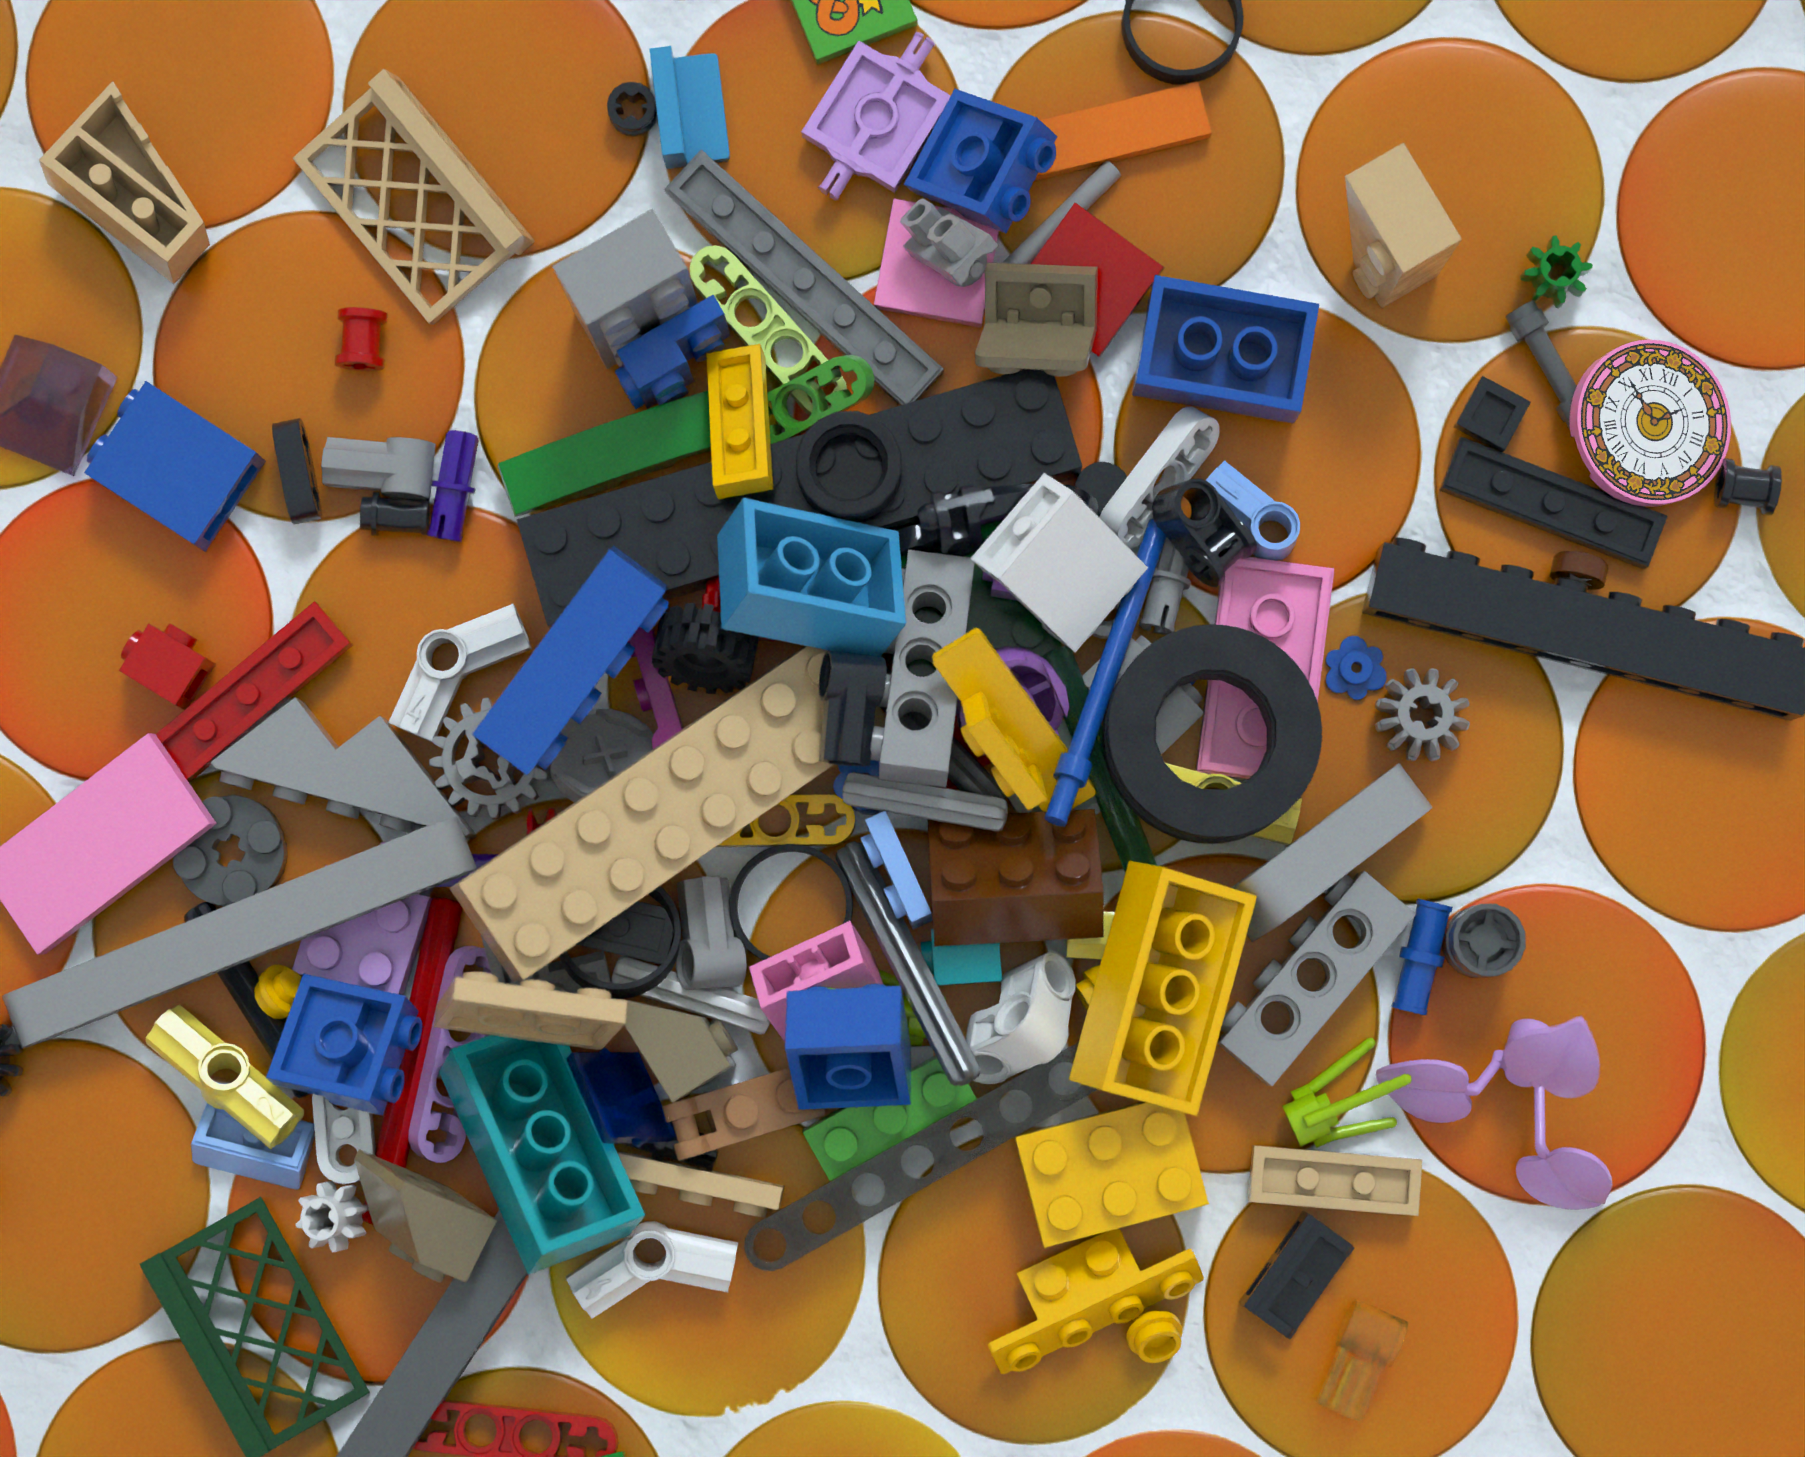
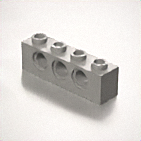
M908 550L906 569L902 568L906 625L884 652L894 654L892 674L886 673L885 691L879 707H887L885 727L874 726L870 749L872 751L871 760L880 761V780L946 788L957 696L937 669L929 676L919 677L913 675L907 669V665L916 659H925L933 663L932 655L966 634L975 564L970 557ZM922 607H933L941 612L943 618L936 623L927 624L919 621L914 616V613ZM919 712L925 715L930 723L924 729L914 731L905 728L899 720L906 713Z
M1366 871L1357 873L1353 879L1346 874L1334 884L1324 897L1331 904L1318 921L1308 916L1288 940L1295 948L1282 964L1273 958L1256 977L1252 984L1259 991L1245 1007L1237 1001L1224 1015L1221 1026L1223 1034L1218 1039L1217 1044L1266 1086H1273L1416 915V913ZM1340 917H1350L1360 927L1361 936L1359 942L1351 949L1341 947L1333 937V926ZM1306 959L1318 961L1325 971V981L1316 991L1304 989L1297 980V969ZM1272 1001L1283 1004L1290 1016L1287 1028L1279 1034L1268 1032L1261 1023V1012Z

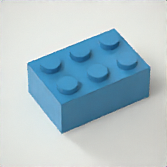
M743 498L717 535L722 629L830 651L881 657L906 625L899 531Z

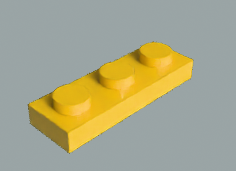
M760 344L706 353L712 479L715 493L718 499L773 490L766 361Z

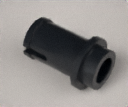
M374 492L372 497H362L360 508L361 530H371L372 536H378L379 531L410 532L427 535L430 522L429 499L381 498L380 492Z

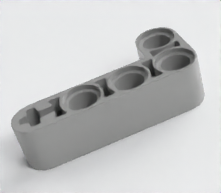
M1400 763L1389 769L1268 862L1231 887L1257 896L1247 931V936L1252 942L1289 919L1433 808Z

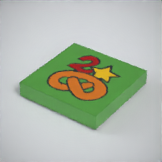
M791 0L817 65L852 52L858 41L869 45L918 25V20L910 0Z

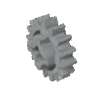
M483 698L481 711L477 713L466 703L460 705L463 719L457 723L455 720L445 717L443 723L450 730L447 738L433 736L432 739L435 745L443 749L442 756L429 759L430 766L444 769L445 774L434 782L436 787L439 789L452 787L454 789L448 799V802L454 807L461 804L465 799L469 800L467 814L473 817L478 816L483 806H487L490 818L494 820L500 819L501 806L507 805L515 814L522 812L519 798L525 795L536 801L539 795L532 787V784L535 780L549 781L550 775L536 764L527 776L524 773L516 784L513 778L515 766L502 756L497 759L498 772L502 780L485 766L479 767L478 763L485 759L483 751L485 747L472 733L493 707L491 699ZM466 734L469 744L465 756L455 762L457 747ZM479 779L489 782L497 795L487 796L474 793L465 784L473 783Z

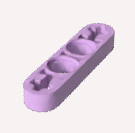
M463 946L456 949L449 956L445 965L437 1004L455 977L463 978L465 964L473 965L476 961V965L483 968V973L492 974L485 948ZM434 1014L409 1127L408 1141L411 1149L417 1156L435 1163H445L454 1159L461 1152L465 1143L466 1133L450 1096L443 1097L438 1092L436 1079L452 1048L488 1035L471 1032V1035L466 1040L455 1042L451 1038L448 1029L434 1027ZM434 1102L448 1108L454 1107L453 1115L431 1110L432 1103ZM439 1127L442 1131L447 1132V1138L445 1143L436 1142L434 1146L432 1142L426 1140V1134L428 1130H437Z

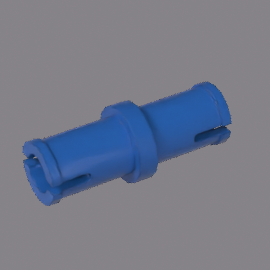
M1417 899L1416 915L1413 919L1407 947L1401 946L1399 957L1404 958L1395 999L1394 1002L1392 1001L1391 1007L1427 1016V1006L1437 967L1443 968L1445 960L1444 956H1440L1449 914L1452 912L1453 907Z

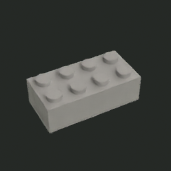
M653 208L552 266L577 319L607 369L615 364H618L619 368L622 367L616 350L698 303L688 268Z

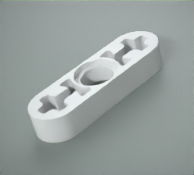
M1192 406L1178 411L1101 512L1100 519L1130 550L1142 542L1150 519H1153L1152 504L1159 491L1190 480L1212 452L1219 437V424L1217 420ZM1164 470L1161 479L1154 487L1157 477Z

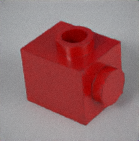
M148 623L143 632L137 630L125 644L121 653V658L125 661L119 671L185 710L190 706L214 668L215 663L194 651L193 647L198 640L173 624L169 623L163 632Z

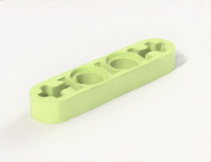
M714 245L706 246L695 254L689 268L695 289L704 299L714 295L725 313L727 325L746 346L761 345L765 355L766 369L780 385L804 374L812 361H816L819 365L828 361L733 253L724 247ZM708 261L715 266L720 265L723 261L728 264L724 269L725 277L735 289L741 280L747 284L734 291L725 305L719 302L720 299L727 296L725 289L714 279L707 283L702 281L706 276L703 265ZM745 299H757L767 309L765 319L761 324L754 327L743 326L735 317L737 306ZM782 339L795 340L803 349L801 360L793 367H781L771 357L773 346ZM843 377L834 382L836 387L833 392L847 389ZM800 389L791 392L790 396L808 415H811L813 410V403L810 402L811 397Z

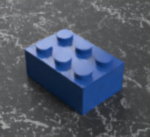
M1155 275L1150 289L1132 395L1294 424L1302 409L1319 303Z

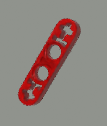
M446 1399L442 1404H439L431 1419L449 1422L451 1420L450 1410L459 1411L460 1414L454 1426L456 1444L446 1443L450 1431L434 1430L429 1433L427 1440L420 1438L413 1449L472 1457H587L586 1447L573 1444L566 1446L568 1456H559L557 1454L563 1439L561 1422H566L572 1425L568 1432L570 1436H585L589 1431V1427L598 1428L599 1438L606 1439L608 1442L607 1448H601L597 1451L595 1457L616 1453L618 1433L613 1424L607 1419L595 1415ZM475 1414L489 1416L496 1425L495 1439L487 1446L474 1445L466 1436V1423ZM531 1420L545 1422L552 1431L551 1445L542 1452L528 1450L521 1441L522 1428Z

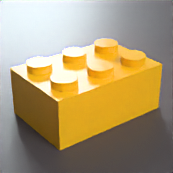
M1142 1101L1014 1135L1044 1248L1209 1205L1184 1112Z

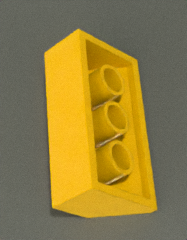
M1129 861L1069 1080L1099 1090L1197 1116L1257 896L1168 868Z

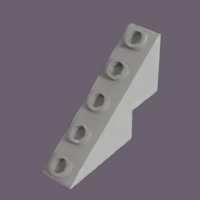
M295 697L211 761L214 768L222 771L219 782L252 790L254 780L275 786L272 794L274 797L305 805L307 795L328 800L326 811L358 819L360 810L363 809L381 814L379 825L406 833L412 832L414 824L426 827L457 816L466 841L467 838L474 839L477 837L458 810L448 802V797L444 792L436 787L434 779L398 732L382 716L377 717L339 747L305 702Z

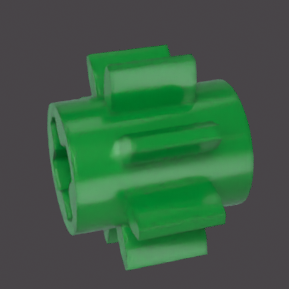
M1556 235L1552 236L1548 241L1546 253L1536 247L1530 249L1526 256L1529 261L1535 264V267L1525 270L1521 274L1520 280L1532 282L1536 291L1531 300L1537 301L1542 296L1553 298L1555 307L1560 308L1565 303L1567 291L1577 297H1580L1587 288L1578 278L1588 274L1593 268V264L1581 262L1577 254L1581 247L1579 242L1575 243L1571 248L1560 246ZM1558 263L1563 266L1565 271L1557 281H1554L1547 274Z

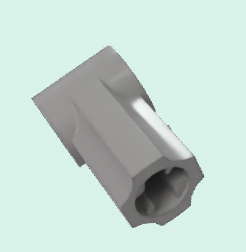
M327 437L326 445L323 448L321 464L322 483L325 486L381 491V494L384 496L398 499L430 500L436 444L426 440L403 437L387 438L386 442Z
M704 876L677 883L683 938L680 942V950L676 960V972L680 985L684 989L739 987L746 976V953L742 941L738 937H734L730 916L728 878Z

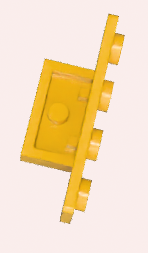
M975 628L932 655L933 664L962 702L966 725L961 727V732L967 744L976 756L979 757L985 753L994 764L991 771L1003 793L1007 797L1016 794L1028 811L1038 805L1043 812H1046L1057 783L1053 774L1060 755L1067 753L1068 749L983 632ZM1089 778L1086 786L1078 789L1072 809L1095 796V787Z
M1120 1229L1103 1232L1017 1273L1038 1320L990 1342L988 1348L1001 1374L1030 1369L1043 1356L1057 1349L1081 1345L1094 1332L1108 1325L1132 1321L1143 1312L1144 1308L1164 1299L1173 1300L1188 1294L1195 1284L1200 1283L1204 1279L1197 1258L1192 1249H1187L1140 1271Z

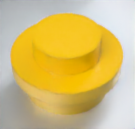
M275 964L269 966L261 973L259 982L254 989L255 999L259 1007L272 1018L283 1019L288 1017L302 977L296 971L284 965Z
M1149 1311L1139 1316L1129 1327L1126 1339L1131 1351L1139 1355L1143 1361L1159 1363L1170 1359L1179 1351L1183 1329L1178 1317L1173 1313Z

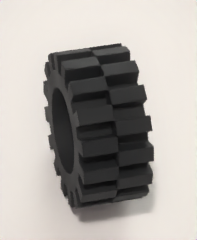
M687 603L684 610L676 605L670 608V612L665 611L659 621L652 653V665L654 668H659L658 674L663 678L671 676L670 683L677 686L683 682L687 683V690L697 692L698 687H703L706 689L707 694H716L717 688H720L724 693H731L734 687L740 690L745 687L746 682H750L759 636L722 629L721 613L713 611L714 605L704 604L703 609H698L695 603Z

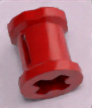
M347 307L338 310L337 319L343 322L341 354L335 356V366L356 371L384 369L385 360L379 357L381 325L387 323L388 314L386 312L360 307Z

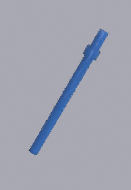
M1154 519L1149 520L1137 553V557L1148 569L1136 581L1131 591L1120 601L1068 752L1060 755L1053 774L1057 783L1044 819L1057 826L1066 825L1078 789L1086 786L1093 766L1089 761V757L1167 537L1157 527Z

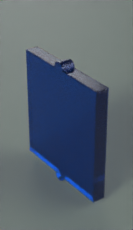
M603 1048L598 1052H572L566 1058L603 1144L632 1143L635 1147L639 1148L645 1142H669L676 1136L670 1122H666L662 1103L639 1052H610L607 1048Z

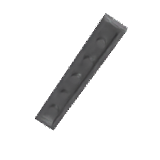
M700 150L664 189L665 193L726 249L733 253L736 258L843 355H856L863 358L872 368L874 383L899 405L917 401L944 372V369L703 150Z

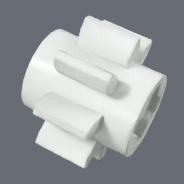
M329 1181L317 1184V1196L300 1197L298 1201L303 1206L300 1220L295 1225L296 1228H302L306 1235L311 1238L309 1241L311 1249L328 1243L332 1253L348 1249V1238L365 1236L366 1231L361 1226L363 1223L362 1214L366 1213L369 1209L368 1205H362L360 1200L354 1196L356 1186H344L337 1190L334 1182Z

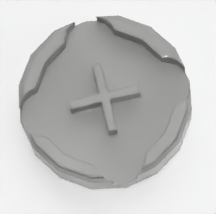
M596 709V714L587 715L580 725L570 718L561 730V733L568 737L565 742L566 744L550 764L551 778L561 794L575 803L653 750V733L646 724L633 715L614 709Z

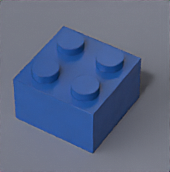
M869 984L862 988L842 989L816 986L806 990L787 991L785 1051L798 1110L911 1105V1043L901 986Z

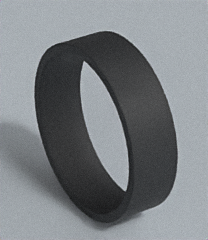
M1134 0L1125 1L1122 16V36L1125 47L1136 65L1157 80L1181 85L1206 80L1218 73L1229 62L1237 48L1244 17L1241 0H1227L1234 16V37L1224 53L1205 66L1189 70H1178L1162 66L1150 59L1137 45L1131 31L1129 16Z
M799 844L774 846L758 853L739 872L731 891L730 916L739 939L749 951L760 959L765 960L770 956L759 951L748 940L742 930L738 917V897L747 875L757 864L768 857L785 852H800L812 855L825 862L839 877L844 888L846 914L843 924L852 920L853 899L848 881L839 866L821 851Z
M661 886L648 893V895L664 907L673 926V944L663 963L655 971L642 979L628 983H608L584 973L572 961L566 950L559 955L560 960L568 975L582 988L606 990L611 993L612 999H625L639 996L652 990L668 976L679 954L681 924L673 900Z

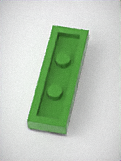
M935 1055L911 1068V1105L840 1108L802 1129V1133L827 1178L831 1181L972 1103L977 1098L969 1084L961 1087L950 1084Z

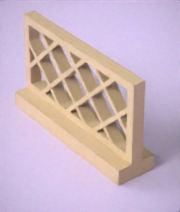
M382 69L368 82L371 88L297 153L293 160L427 322L434 325L513 254H522L535 240L403 81L393 73ZM373 106H376L386 118L384 142L359 141V119ZM348 130L347 140L338 139L344 132ZM396 131L407 144L395 143ZM329 146L346 147L344 178L325 177L312 161ZM357 148L384 150L381 181L354 179ZM394 151L414 152L420 159L419 184L392 182ZM430 172L441 185L429 184ZM332 185L343 186L342 197ZM354 187L381 189L378 220L358 218L353 212ZM391 189L418 191L416 222L389 220ZM428 192L448 193L455 201L453 225L426 223ZM464 213L475 227L463 226ZM366 226L377 227V239ZM388 228L415 230L412 261L393 260L387 253ZM425 231L452 232L450 264L423 262ZM462 233L483 235L495 249L478 266L460 265ZM400 267L412 268L411 280ZM422 269L449 271L448 293L433 306L430 305L420 292ZM459 272H469V274L462 281L459 282Z

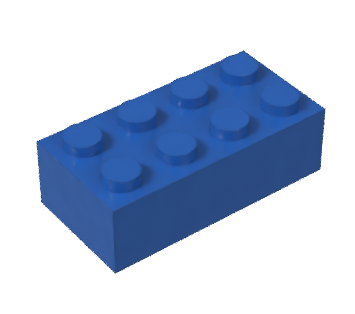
M613 545L472 735L527 776L536 764L546 770L566 744L565 742L568 737L561 733V730L570 718L580 725L599 700L602 692L594 686L603 674L606 673L614 679L634 653L635 647L628 641L638 627L649 633L667 609L669 602L662 598V595L665 593L668 585Z

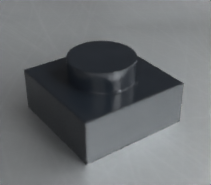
M1482 376L1458 417L1454 428L1497 451L1503 452L1531 401Z

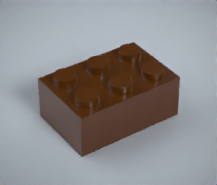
M1095 809L1071 810L1065 826H1057L1044 819L1046 812L1007 814L1005 825L1000 831L927 819L934 947L1104 937V889Z

